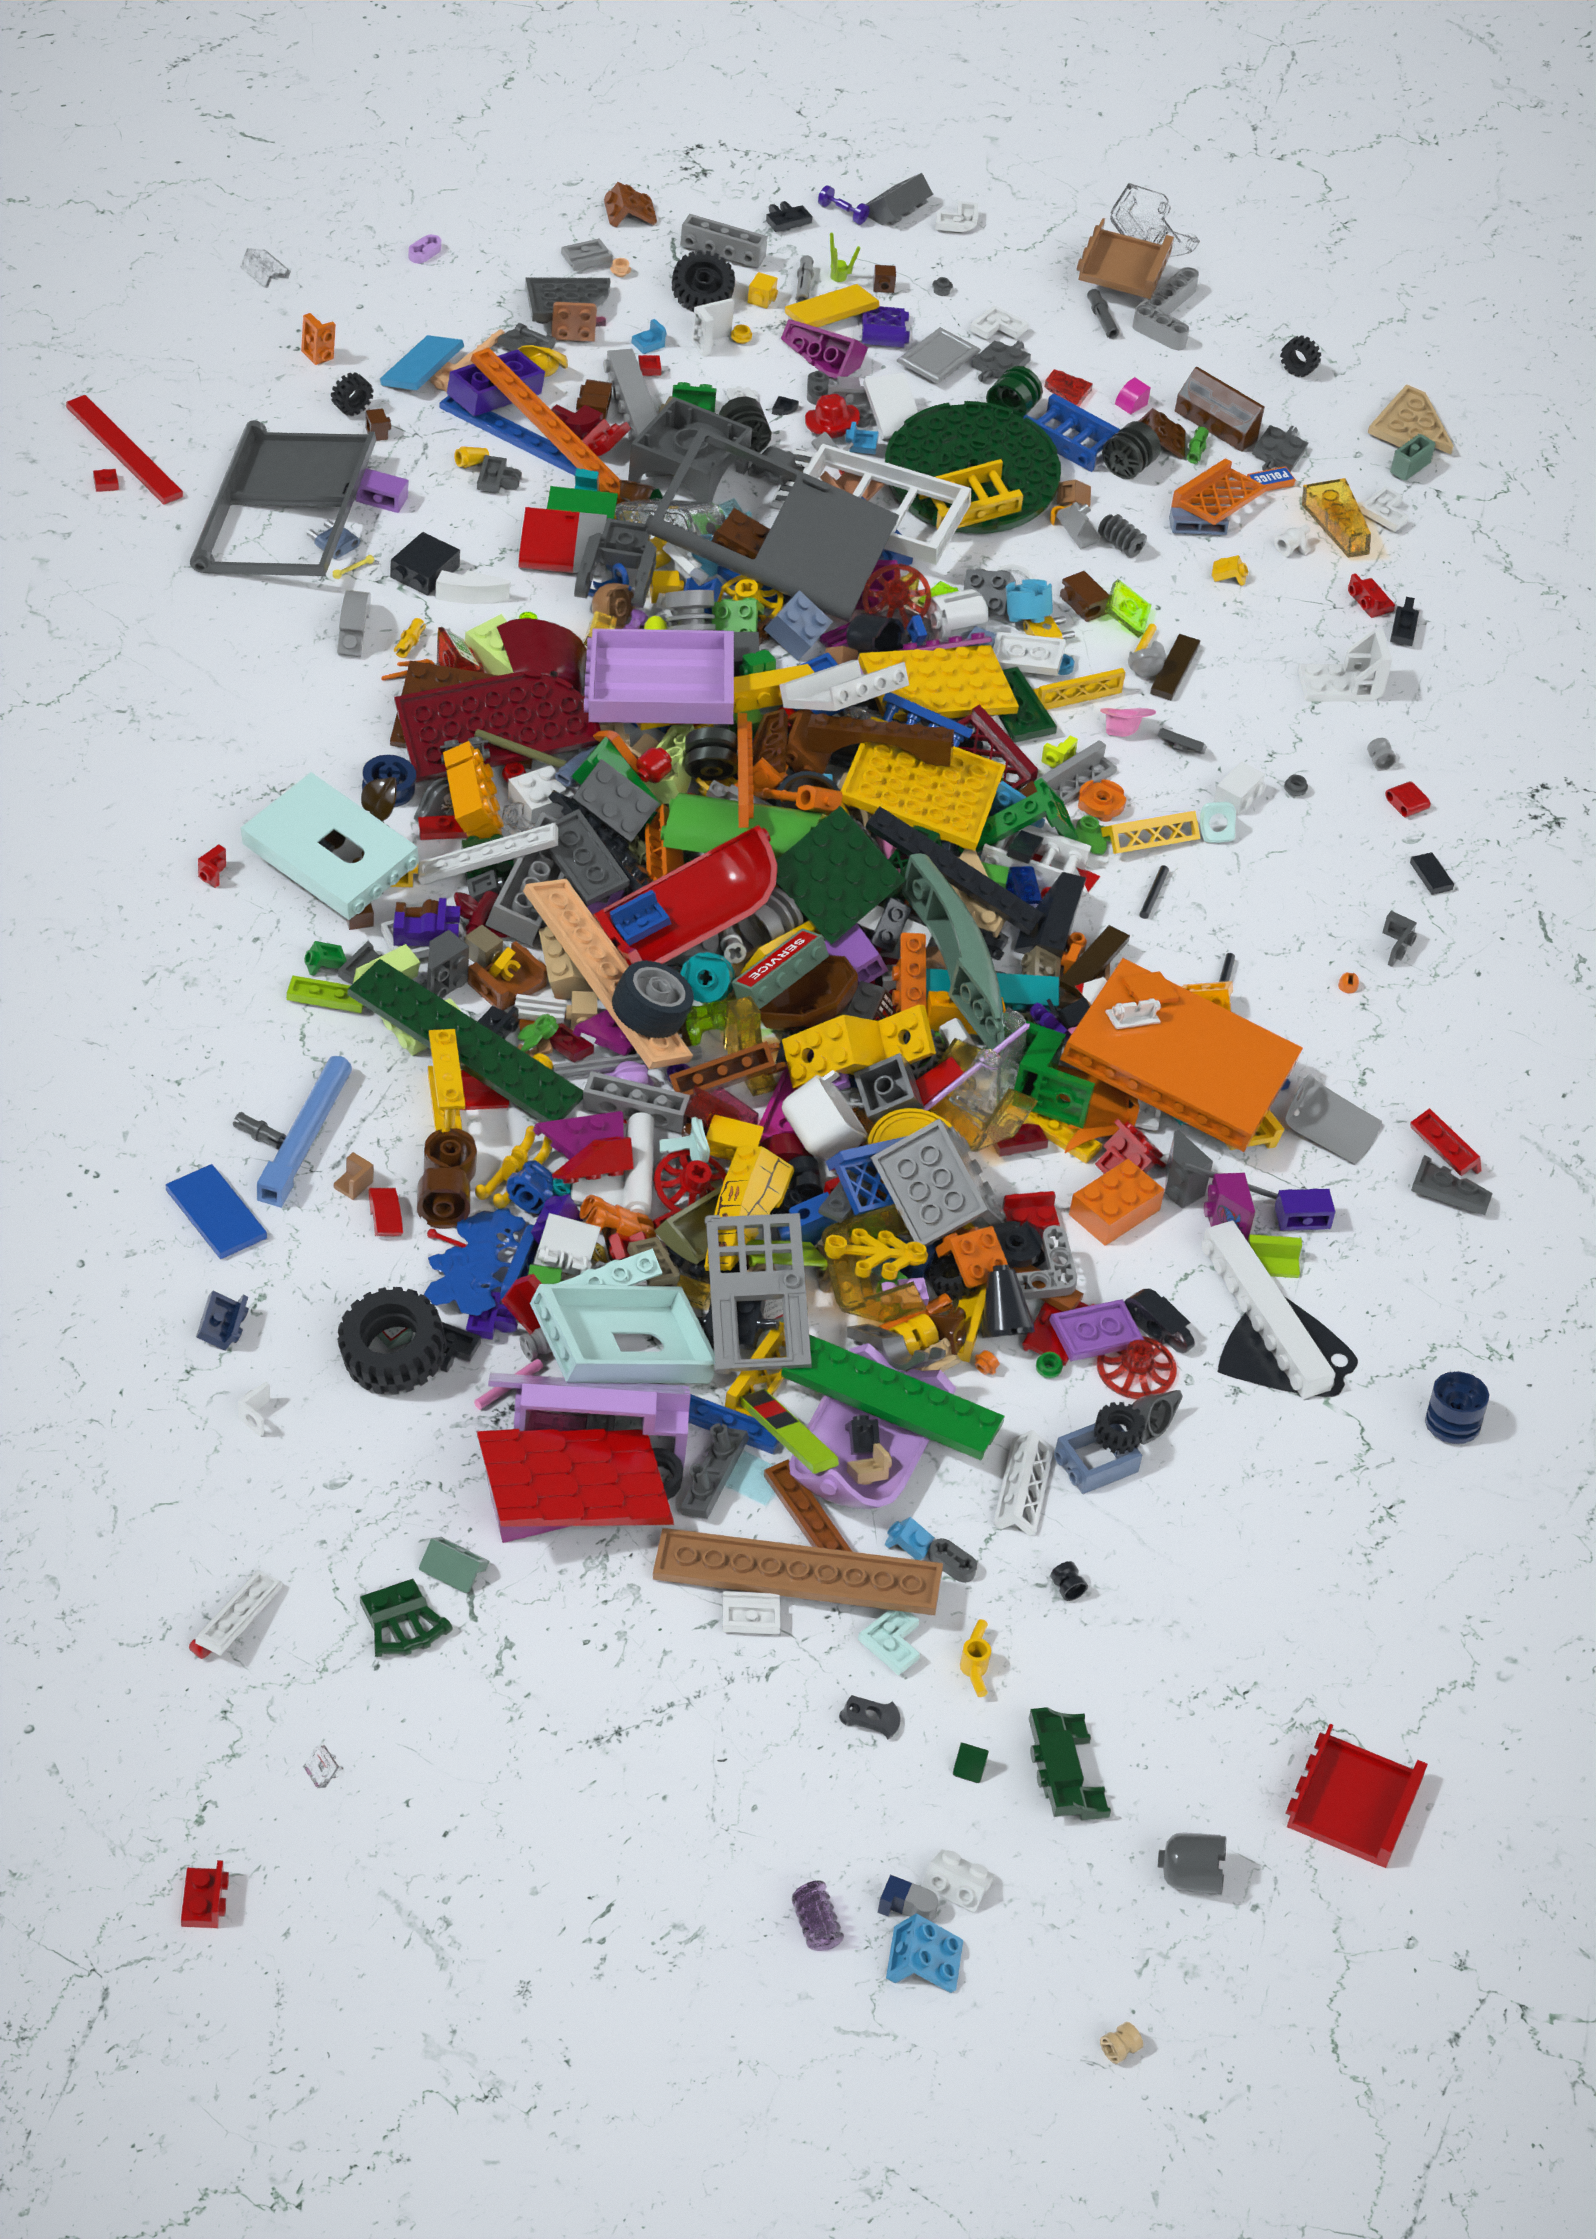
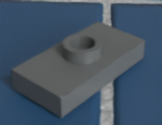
M1160 728L1158 733L1159 738L1174 743L1173 748L1186 752L1187 748L1203 754L1206 751L1207 746L1204 742L1164 728Z

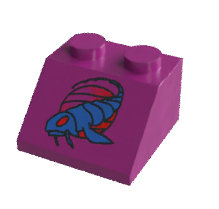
M1245 1172L1214 1174L1212 1184L1208 1185V1201L1204 1202L1203 1207L1204 1216L1209 1218L1211 1227L1233 1220L1248 1242L1255 1216V1208Z

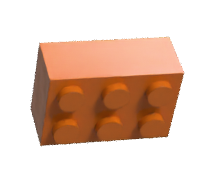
M1127 1159L1075 1192L1072 1196L1069 1215L1106 1246L1160 1211L1165 1189L1131 1160Z

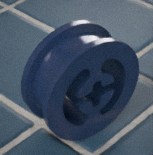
M379 755L370 759L364 765L362 790L367 783L377 778L394 777L397 783L394 807L402 806L413 798L415 794L416 770L408 760L397 755Z

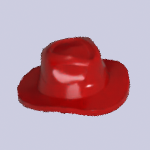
M838 394L822 395L817 401L815 410H809L805 415L806 427L811 432L816 434L826 432L830 438L844 436L846 430L851 429L852 422H856L858 425L860 421L858 409L853 405H846L844 398Z

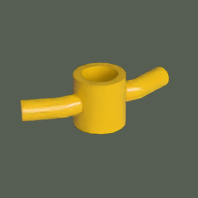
M983 1619L977 1621L970 1639L964 1643L960 1660V1669L965 1675L970 1677L976 1695L979 1698L988 1694L981 1676L987 1672L992 1651L989 1643L982 1639L988 1623Z

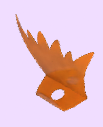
M1058 1065L1057 1070L1095 1083L1086 1123L1083 1129L1069 1125L1068 1129L1079 1130L1069 1141L1064 1153L1089 1140L1114 1135L1120 1129L1114 1123L1117 1118L1124 1124L1129 1121L1135 1126L1140 1109L1137 1098L1084 1071ZM1059 1094L1061 1099L1070 1101L1067 1095ZM1129 1099L1133 1103L1131 1108H1129Z

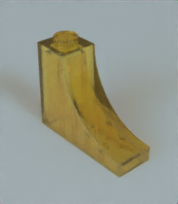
M747 996L728 1001L723 1045L728 1054L763 1043L761 1012L752 997ZM761 1075L744 1081L753 1097L773 1092L777 1085L773 1075Z

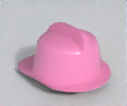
M1149 708L1100 709V712L1106 714V733L1121 737L1134 734L1138 730L1143 717L1156 714L1154 709Z

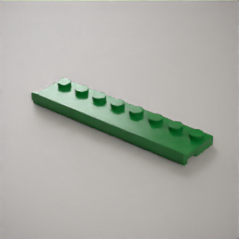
M810 1334L811 1368L788 1369L783 1367L781 1371V1376L785 1379L980 1461L1004 1423L1005 1416Z

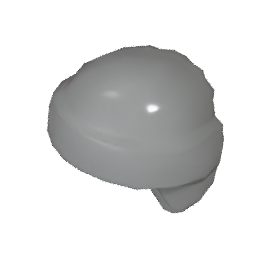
M1153 641L1150 648L1141 649L1134 653L1131 651L1128 657L1130 669L1143 677L1157 675L1162 670L1166 660L1164 646L1158 641Z

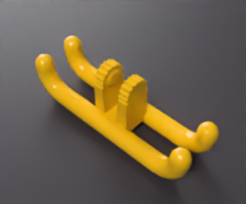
M534 1126L526 1128L525 1137L520 1146L516 1145L511 1151V1156L504 1158L502 1167L485 1186L482 1184L476 1186L475 1195L478 1199H487L503 1180L507 1181L512 1173L521 1171L523 1165L528 1160L527 1153L535 1140ZM546 1136L544 1137L542 1148L533 1160L543 1165L552 1151V1140ZM507 1190L503 1195L500 1193L494 1195L493 1204L496 1208H505L512 1201L508 1197Z

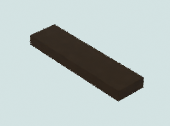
M1179 633L1164 662L1162 670L1158 673L1151 687L1150 694L1172 701L1200 647L1201 640Z
M1108 925L1061 977L1059 987L1080 997L1082 994L1075 986L1095 980L1129 942L1130 935Z

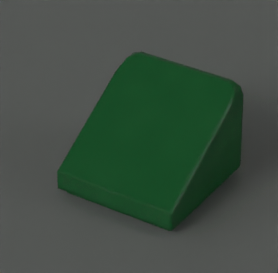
M961 1742L953 1769V1776L974 1783H980L989 1751Z

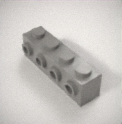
M689 213L682 224L680 245L691 250H702L705 253L706 251H711V255L717 253L719 257H724L729 261L759 268L766 257L768 236Z

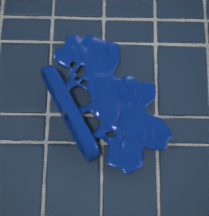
M509 1208L497 1209L494 1212L482 1211L472 1217H468L465 1221L464 1219L458 1221L456 1226L457 1232L468 1244L464 1248L455 1246L447 1249L444 1254L428 1257L432 1269L443 1272L445 1276L431 1282L424 1295L436 1306L455 1300L461 1313L479 1316L482 1311L495 1307V1300L491 1296V1290L501 1287L500 1298L502 1301L516 1279L529 1274L530 1265L533 1264L539 1247L531 1234L534 1225L526 1226L520 1242H517L513 1233L525 1227L526 1221L522 1217L512 1215ZM505 1229H510L511 1232L507 1233ZM502 1233L506 1235L508 1242L499 1240L497 1234ZM498 1244H504L503 1247H496ZM507 1247L516 1248L511 1263L502 1262L498 1259V1253L502 1249ZM508 1267L509 1269L503 1282L493 1278V1274L499 1268ZM482 1284H490L488 1288L481 1287Z

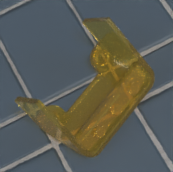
M954 1038L936 1066L952 1056L965 1073L976 1063L983 1050L975 1045ZM972 1074L928 1111L948 1121L962 1137L964 1136L971 1148L970 1151L977 1152L1015 1136L1038 1100L1009 1088L989 1117L970 1099L977 1087V1080Z
M892 1204L828 1226L822 1233V1242L825 1247L828 1236L839 1235L847 1240V1245H856L851 1242L852 1231L856 1228L866 1230L875 1239L878 1238V1233L883 1230L892 1232L894 1236L907 1233L908 1230L896 1205ZM844 1254L839 1259H832L826 1255L835 1300L842 1312L880 1323H887L927 1310L914 1281L874 1294L870 1276L863 1278L855 1274L856 1263L871 1256Z

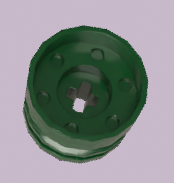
M1024 366L1009 367L987 391L986 402L1012 409L1013 414L1024 418L1042 398V383L1032 370Z

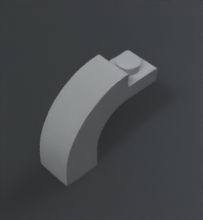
M346 590L340 615L337 654L361 657L366 618H369L371 592Z

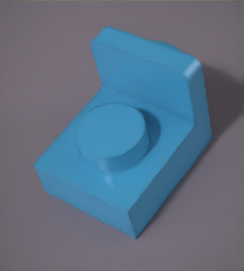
M656 319L650 320V330L633 335L631 343L642 354L665 347V337L667 335L666 329Z

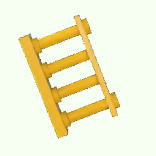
M1001 459L935 477L965 487L971 486L979 498L978 501L971 502L958 528L1021 511L1023 494L1020 489L1011 492L1007 490L1001 480L1003 466ZM992 481L1000 495L988 497L980 483ZM918 494L920 500L929 498L928 496ZM931 498L938 509L936 523L938 530L950 508L946 507L944 501Z
M455 1029L429 1030L433 1066H428L427 1074L435 1131L442 1129V1132H448L450 1128L462 1130L459 1109H465V1099Z

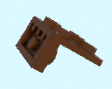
M1152 408L1139 422L1149 425L1155 431L1161 446L1180 459H1183L1185 457L1186 431L1180 424L1171 421L1164 413Z

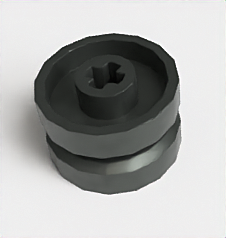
M705 727L689 732L685 737V752L687 753L685 758L686 773L695 779L699 777L705 781L724 780L734 776L738 770V756L736 755L738 737L736 734L728 729L719 727Z

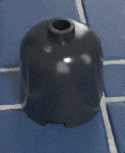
M862 613L851 620L846 632V642L849 648L858 650V656L859 653L897 651V649L903 648L901 639L902 634H905L903 624L896 618Z

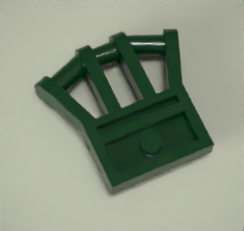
M414 1579L360 1596V1604L374 1630L375 1657H382V1654H403V1656L412 1654V1650L430 1648L431 1643L441 1635H447L453 1630L448 1619L440 1617L427 1606L426 1599L422 1596ZM422 1616L433 1628L428 1632L424 1631L417 1617ZM407 1620L415 1638L409 1640L405 1638L398 1623ZM389 1627L396 1642L382 1643V1629Z

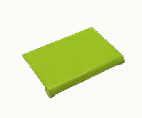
M750 1240L746 1245H764V1240ZM771 1240V1244L790 1243V1241ZM802 1242L804 1266H820L821 1270H826L828 1262L811 1242ZM791 1253L772 1254L773 1264L792 1265ZM765 1254L748 1255L750 1267H755L756 1263L766 1264Z

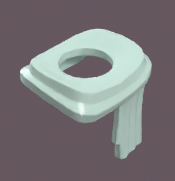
M1229 802L1207 803L1202 807L1200 827L1205 842H1230L1235 838L1236 810L1233 804ZM1218 813L1223 814L1224 818H1227L1226 828L1220 832L1213 831L1209 825L1211 817Z
M697 1117L691 1119L692 1128L689 1136L659 1140L660 1153H672L689 1149L692 1161L700 1160L707 1163L710 1156V1148L704 1133L702 1119Z

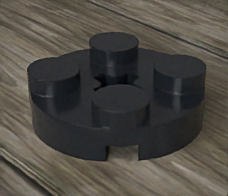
M1017 1221L1003 1222L994 1228L1010 1269L1014 1267H1027L1037 1263L1042 1248L1040 1234L1031 1226L1028 1229L1020 1226L1021 1222ZM1011 1242H1014L1016 1245H1021V1246L1015 1247V1246L1011 1245Z

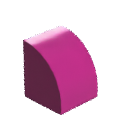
M1134 377L1120 390L1115 405L1131 415L1148 405L1151 387Z

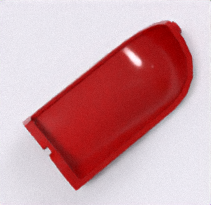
M757 825L592 915L629 966L632 963L645 960L663 964L749 917L767 903L776 885L777 862L772 846L769 843L771 841L770 835L765 828ZM653 890L656 894L657 902L670 917L671 924L629 946L613 927L610 912L637 898L639 895Z

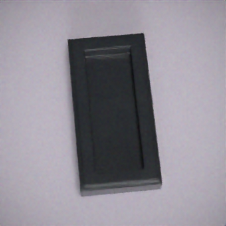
M1021 830L1009 846L1006 856L1028 864L1042 846L1044 838Z
M1433 852L1411 857L1410 864L1431 895L1453 890V881Z

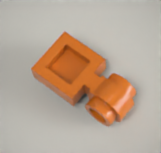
M1074 932L1068 938L1066 946L1068 952L1064 951L1061 960V966H1064L1063 975L1085 951L1087 940L1080 932Z

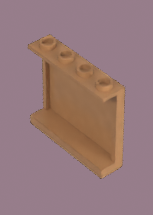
M1102 218L1100 224L1095 225L1093 236H1090L1088 245L1084 248L1082 259L1080 258L1078 261L1077 271H1080L1078 280L1151 299L1171 255L1174 237L1166 235L1162 245L1104 230L1105 218Z

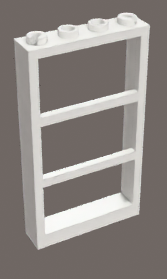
M822 444L819 450L813 453L810 465L806 466L803 470V473L817 479L826 466L862 476L863 478L853 495L860 498L871 480L908 490L907 495L896 512L900 516L884 549L935 565L938 563L971 505V488L826 444ZM917 493L952 504L930 544L895 533Z

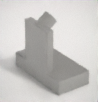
M837 376L838 385L828 384L827 395L838 394L844 398L846 405H853L856 408L863 407L867 410L871 409L865 388L860 385L859 377Z
M1075 502L1073 505L1059 510L1056 516L1081 550L1098 543L1101 537L1091 525L1086 515L1091 511L1089 506L1084 504L1080 507Z

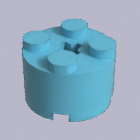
M1026 579L1022 580L1021 585H1016L1015 582H1012L1006 586L1007 614L1010 621L1019 622L1023 619H1031L1033 623H1040L1045 621L1044 617L1053 613L1051 583L1047 585L1045 580Z

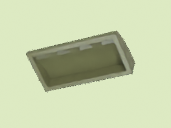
M722 1186L666 1219L654 1231L674 1252L694 1264H698L706 1259L708 1243L705 1217L715 1214Z

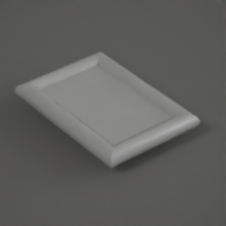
M939 327L899 357L897 362L938 384L978 354L981 349Z

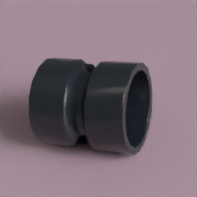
M798 1156L791 1159L788 1163L793 1166L794 1173L788 1189L811 1198L823 1194L818 1161L810 1156Z

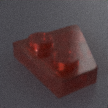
M1054 369L1045 380L1044 387L1051 393L1079 407L1092 391L1093 383Z

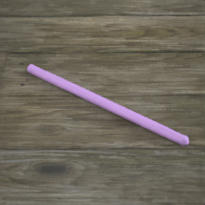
M1025 1023L1001 1044L930 1100L923 1110L928 1111L1029 1029L1030 1024Z

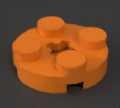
M1102 779L1101 783H1094V780H1090L1084 783L1079 791L1078 808L1091 816L1097 817L1100 821H1111L1112 817L1120 815L1125 808L1126 797L1124 796V790L1113 781Z

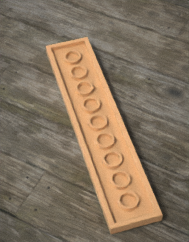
M560 879L526 884L523 890L524 894L647 1067L653 1069L689 1063L693 1054L678 1033L668 1038L646 1037L628 1028L616 1016L612 1006V997L622 974L629 965L568 880Z

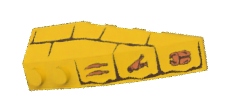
M762 1146L737 1147L725 1177L714 1215H720V1217L770 1215L773 1208H778L784 1199L794 1173L793 1166ZM758 1228L744 1229L745 1245L748 1241L754 1240L759 1234ZM737 1229L718 1230L719 1247L738 1246ZM708 1248L704 1266L705 1271H709ZM719 1256L720 1271L732 1270L738 1262L739 1256Z

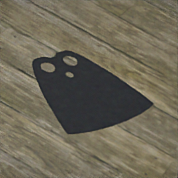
M1285 1297L1336 1373L1334 1378L1335 1384L1331 1391L1315 1396L1333 1397L1339 1395L1345 1386V1375L1352 1373L1358 1364L1356 1355L1324 1324ZM1245 1312L1224 1346L1218 1365V1373L1269 1388L1298 1393L1297 1390L1292 1388L1286 1373L1279 1368L1273 1353L1266 1348L1259 1332L1254 1330L1251 1320ZM1334 1354H1342L1346 1356L1348 1363L1346 1366L1338 1367L1332 1363L1331 1357Z

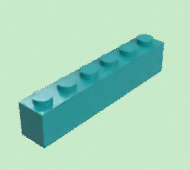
M926 968V1001L929 991H946L949 993L951 984L948 971ZM996 973L1006 1010H1012V1013H1026L1038 1002L1051 1013L1052 1011L1046 1001L1048 999L1058 1008L1059 977Z

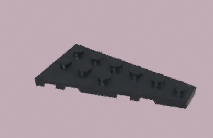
M555 790L552 791L548 798L553 803L563 806L561 812L564 816L578 809L581 811L630 880L629 887L634 892L653 882L648 878L647 870L637 862L639 860L638 857L628 849L629 844L574 800Z

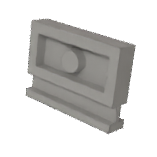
M600 238L561 247L562 256L570 266H573L574 271L612 263L613 255L609 254V250Z

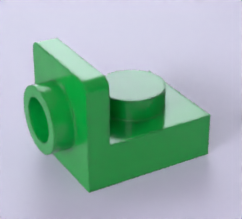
M314 941L304 957L309 974L313 976L317 974L321 966L339 969L347 962L341 945Z

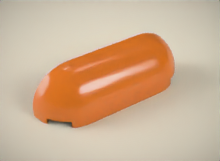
M664 804L655 810L657 814L651 821V824L647 823L645 827L647 872L653 881L684 865L683 850L663 847L664 840L660 838L662 826L667 825L669 808Z

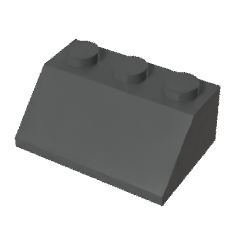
M919 173L894 185L866 203L870 207L868 218L881 225L889 222L893 225L902 220V215L905 217L913 213L915 206L919 208L927 204V198L934 194L923 173Z

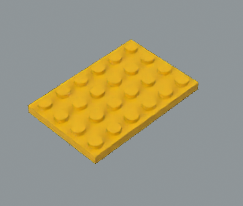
M991 645L948 649L936 648L934 651L915 649L859 653L858 661L865 675L905 662L909 686L894 690L891 693L946 718L967 717L972 713V709L979 704L989 715L1017 714L1018 703ZM885 694L874 697L882 718L886 711V704L882 703ZM900 710L894 714L892 719L895 722L908 720L907 714Z

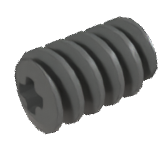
M1120 514L1105 516L1098 527V533L1111 542L1112 545L1116 546L1117 549L1123 551L1129 558L1137 556L1147 541V535L1141 533L1138 528L1135 529V526L1129 524V521L1123 519Z

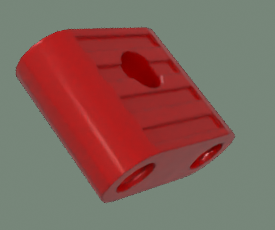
M1412 781L1390 788L1385 792L1388 802L1403 817H1409L1429 809L1431 805L1429 798Z

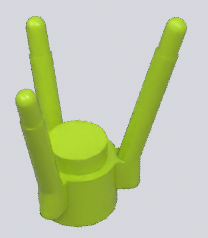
M831 232L829 234L831 254L830 277L835 282H843L847 279V274H852V269L861 247L857 246L849 265H847L844 260H838L837 248H835L834 234Z

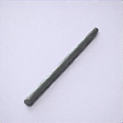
M1184 1161L1180 1165L1181 1168L1213 1178L1214 1174H1219ZM1248 1184L1251 1192L1277 1199V1193Z

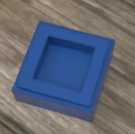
M912 616L907 626V631L912 643H917V646H921L928 634L921 616Z

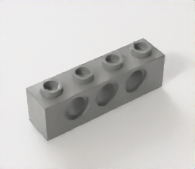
M590 1071L583 1091V1109L601 1114L622 1111L623 1119L629 1120L635 1113H647L654 1118L655 1127L681 1133L687 1123L690 1095Z

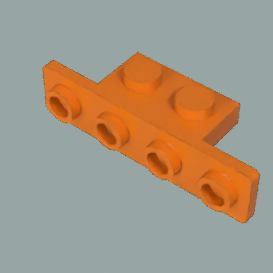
M901 933L900 959L896 966L892 968V981H896V990L892 992V1005H896V1014L919 1004L925 1005L926 1008V935L923 933Z

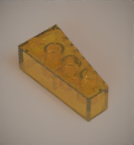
M1346 478L1303 485L1302 506L1348 558L1370 554L1371 532Z

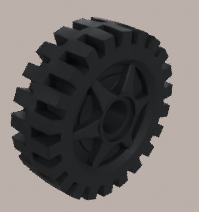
M698 250L696 255L694 251L690 252L688 256L685 254L681 260L679 259L672 275L673 295L675 298H678L680 305L684 303V308L687 310L691 306L692 312H694V307L730 299L735 287V272L731 269V264L729 262L726 263L724 257L719 260V254L717 253L711 256V251H706V254H703L702 250Z

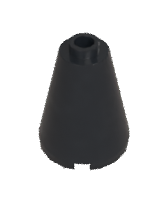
M1009 1265L993 1266V1271L988 1272L981 1330L982 1338L1035 1332V1326L1015 1269H1009Z

